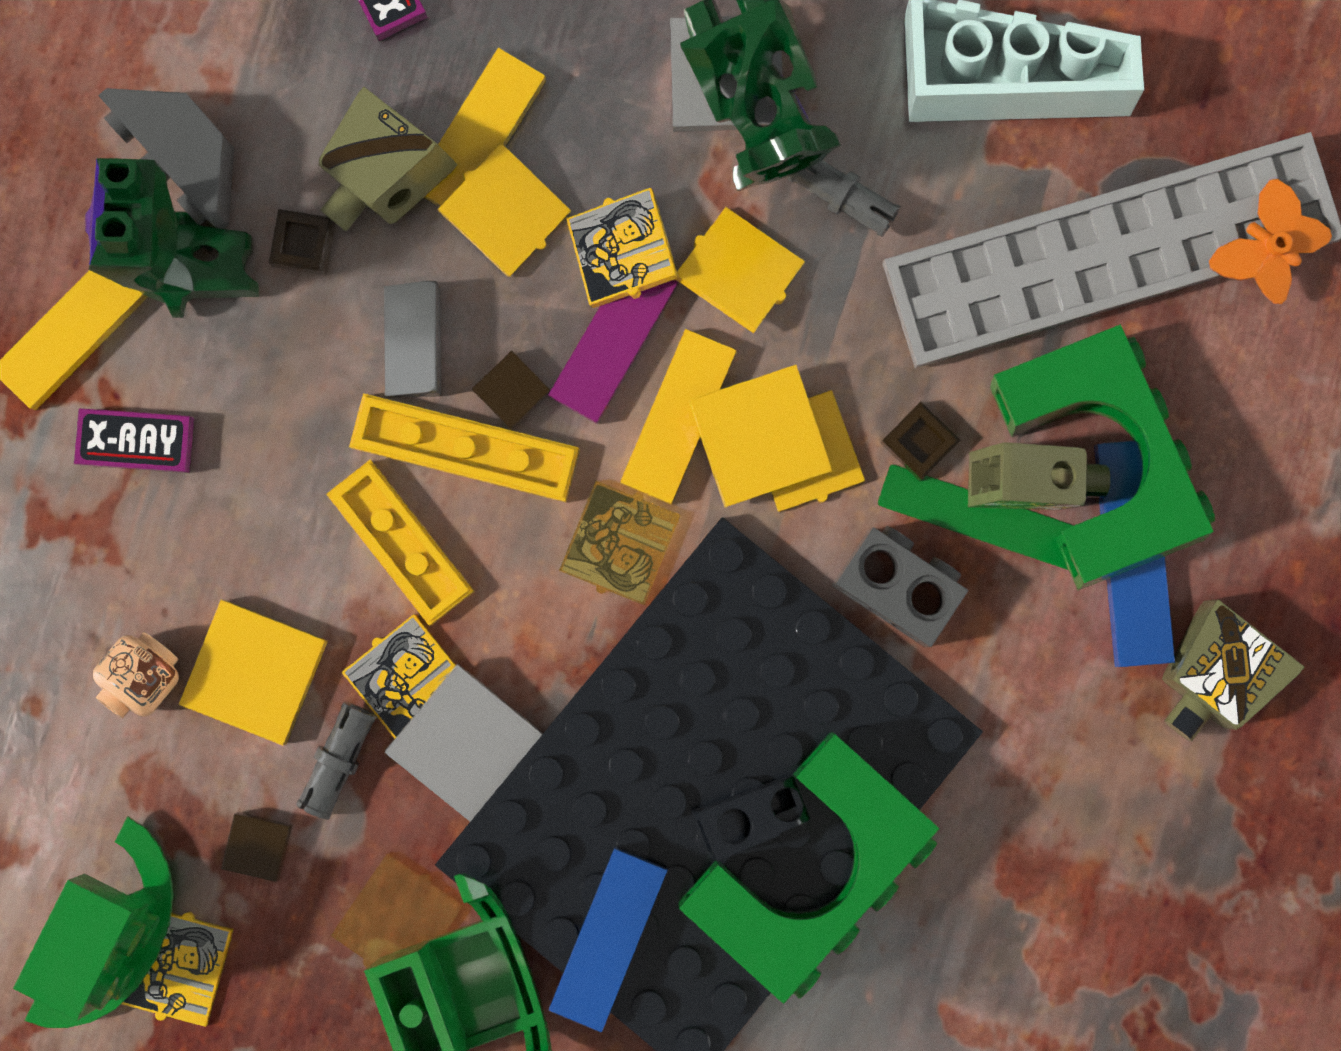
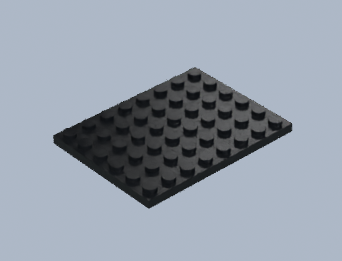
M722 517L441 856L435 866L455 883V875L466 873L491 888L506 910L517 935L563 973L614 847L667 868V873L610 1013L656 1051H724L771 992L679 909V901L715 862V860L710 859L691 810L724 800L765 783L793 775L830 732L836 734L920 810L983 731ZM794 776L810 820L780 833V836L722 859L720 862L767 904L783 911L807 912L828 904L844 889L853 869L854 847L849 830L842 819Z

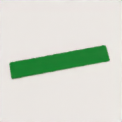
M894 464L890 465L878 499L880 507L1068 570L1055 539L1061 530L1074 525L1027 509L968 507V489L927 475L919 481L906 468Z

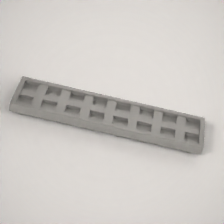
M1305 133L884 259L882 264L915 369L1223 277L1210 269L1209 260L1219 247L1238 238L1257 240L1249 235L1246 229L1252 222H1256L1264 228L1257 215L1259 193L1268 181L1272 179H1279L1292 188L1301 202V213L1303 216L1317 219L1331 230L1332 238L1326 245L1339 242L1341 240V223L1312 133Z

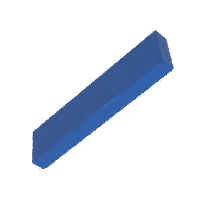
M1135 441L1094 445L1095 464H1105L1110 471L1109 492L1105 498H1099L1100 515L1124 505L1135 496L1142 476V460ZM1165 556L1107 579L1115 667L1175 663Z

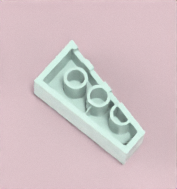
M908 0L904 26L909 122L1131 116L1144 91L1140 36L1067 22L1065 26L1036 20L1037 15L1015 11L1013 16L980 9L981 4L958 0L957 4L939 0Z

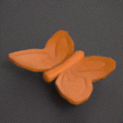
M1272 179L1268 181L1259 193L1257 215L1264 228L1256 222H1252L1246 229V232L1257 240L1238 238L1219 247L1210 258L1209 265L1212 271L1225 278L1240 281L1254 278L1261 292L1273 304H1282L1287 299L1292 282L1290 265H1301L1302 259L1299 254L1313 253L1325 246L1331 240L1332 234L1331 230L1319 220L1302 215L1301 202L1290 186L1279 179Z

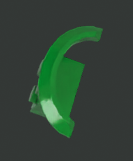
M127 816L115 843L123 847L133 858L142 878L143 888L127 895L85 873L67 880L13 987L14 990L34 999L24 1021L44 1028H70L91 1023L120 1006L140 986L157 960L171 920L174 895L171 872L161 846L146 827L131 817Z
M466 873L454 876L463 902L470 904L482 920L382 956L364 970L393 1051H467L522 1030L524 1032L526 1051H552L548 1025L539 992L509 916L492 889Z

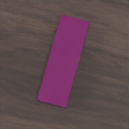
M674 279L641 291L639 298L634 299L631 296H627L600 306L548 396L591 422L598 424L680 282Z

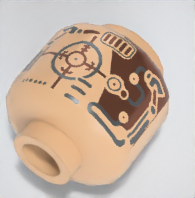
M143 632L139 638L131 635L122 636L93 670L94 681L102 689L96 696V699L122 719L129 711L142 717L150 716L176 686L179 674L174 665L179 659L147 633Z

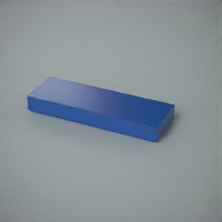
M614 847L550 1004L549 1011L599 1032L603 1031L667 873V868Z

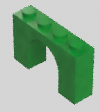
M1121 324L994 374L990 385L991 392L1011 438L1068 415L1091 413L1107 417L1118 423L1130 434L1139 448L1142 460V476L1135 496L1114 510L1061 530L1055 539L1077 591L1200 543L1214 532L1211 527V523L1215 522L1213 507L1204 491H1195L1187 473L1192 470L1188 451L1180 439L1172 440L1164 420L1169 418L1165 400L1158 388H1149L1141 370L1146 368L1143 351L1135 337L1127 339Z
M832 732L827 735L793 775L842 819L851 835L854 847L853 869L847 884L840 894L828 904L807 912L783 911L764 902L720 861H715L679 901V909L783 1004L792 994L800 999L813 987L822 973L816 967L831 950L836 955H839L853 942L860 932V928L855 923L870 907L877 912L893 897L899 887L894 882L895 878L908 864L915 869L926 860L937 845V842L932 837L940 829Z

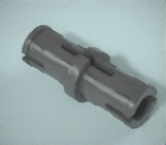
M823 160L807 168L808 171L803 170L788 176V180L792 183H797L828 202V209L837 215L843 211L877 232V235L883 237L890 228L889 222L895 220L901 208L900 205L890 202L859 183L860 176L850 171L846 175Z
M343 702L336 723L324 747L318 746L314 754L317 762L306 787L296 803L298 808L304 809L305 812L318 818L330 819L337 798L349 774L355 775L359 763L356 759L367 734L377 718L374 713L353 703Z

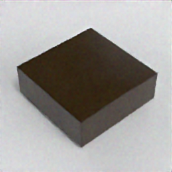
M278 209L269 264L277 268L327 275L336 223L326 216Z
M512 350L472 388L473 392L511 431L551 391Z
M920 401L880 443L909 472L921 481L961 440Z
M240 812L235 813L221 869L277 882L280 880L293 825Z

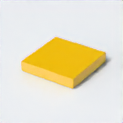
M797 365L689 401L724 507L832 471Z
M220 600L178 705L282 746L287 745L328 640L229 601Z

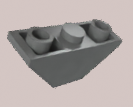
M106 88L98 96L111 110L104 119L126 143H129L135 137L147 150V153L140 159L155 160L166 175V181L171 178L184 192L177 199V202L198 225L208 220L216 228H226L229 225L235 148L186 93Z

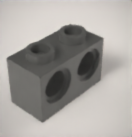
M886 526L882 532L874 527L869 529L831 586L921 646L932 647L969 591L957 583L962 575L936 557H933L928 564L910 552L914 543L889 526ZM872 552L884 553L892 561V576L884 584L871 581L865 574L864 562ZM920 583L932 585L939 593V606L931 615L919 613L912 604V592Z

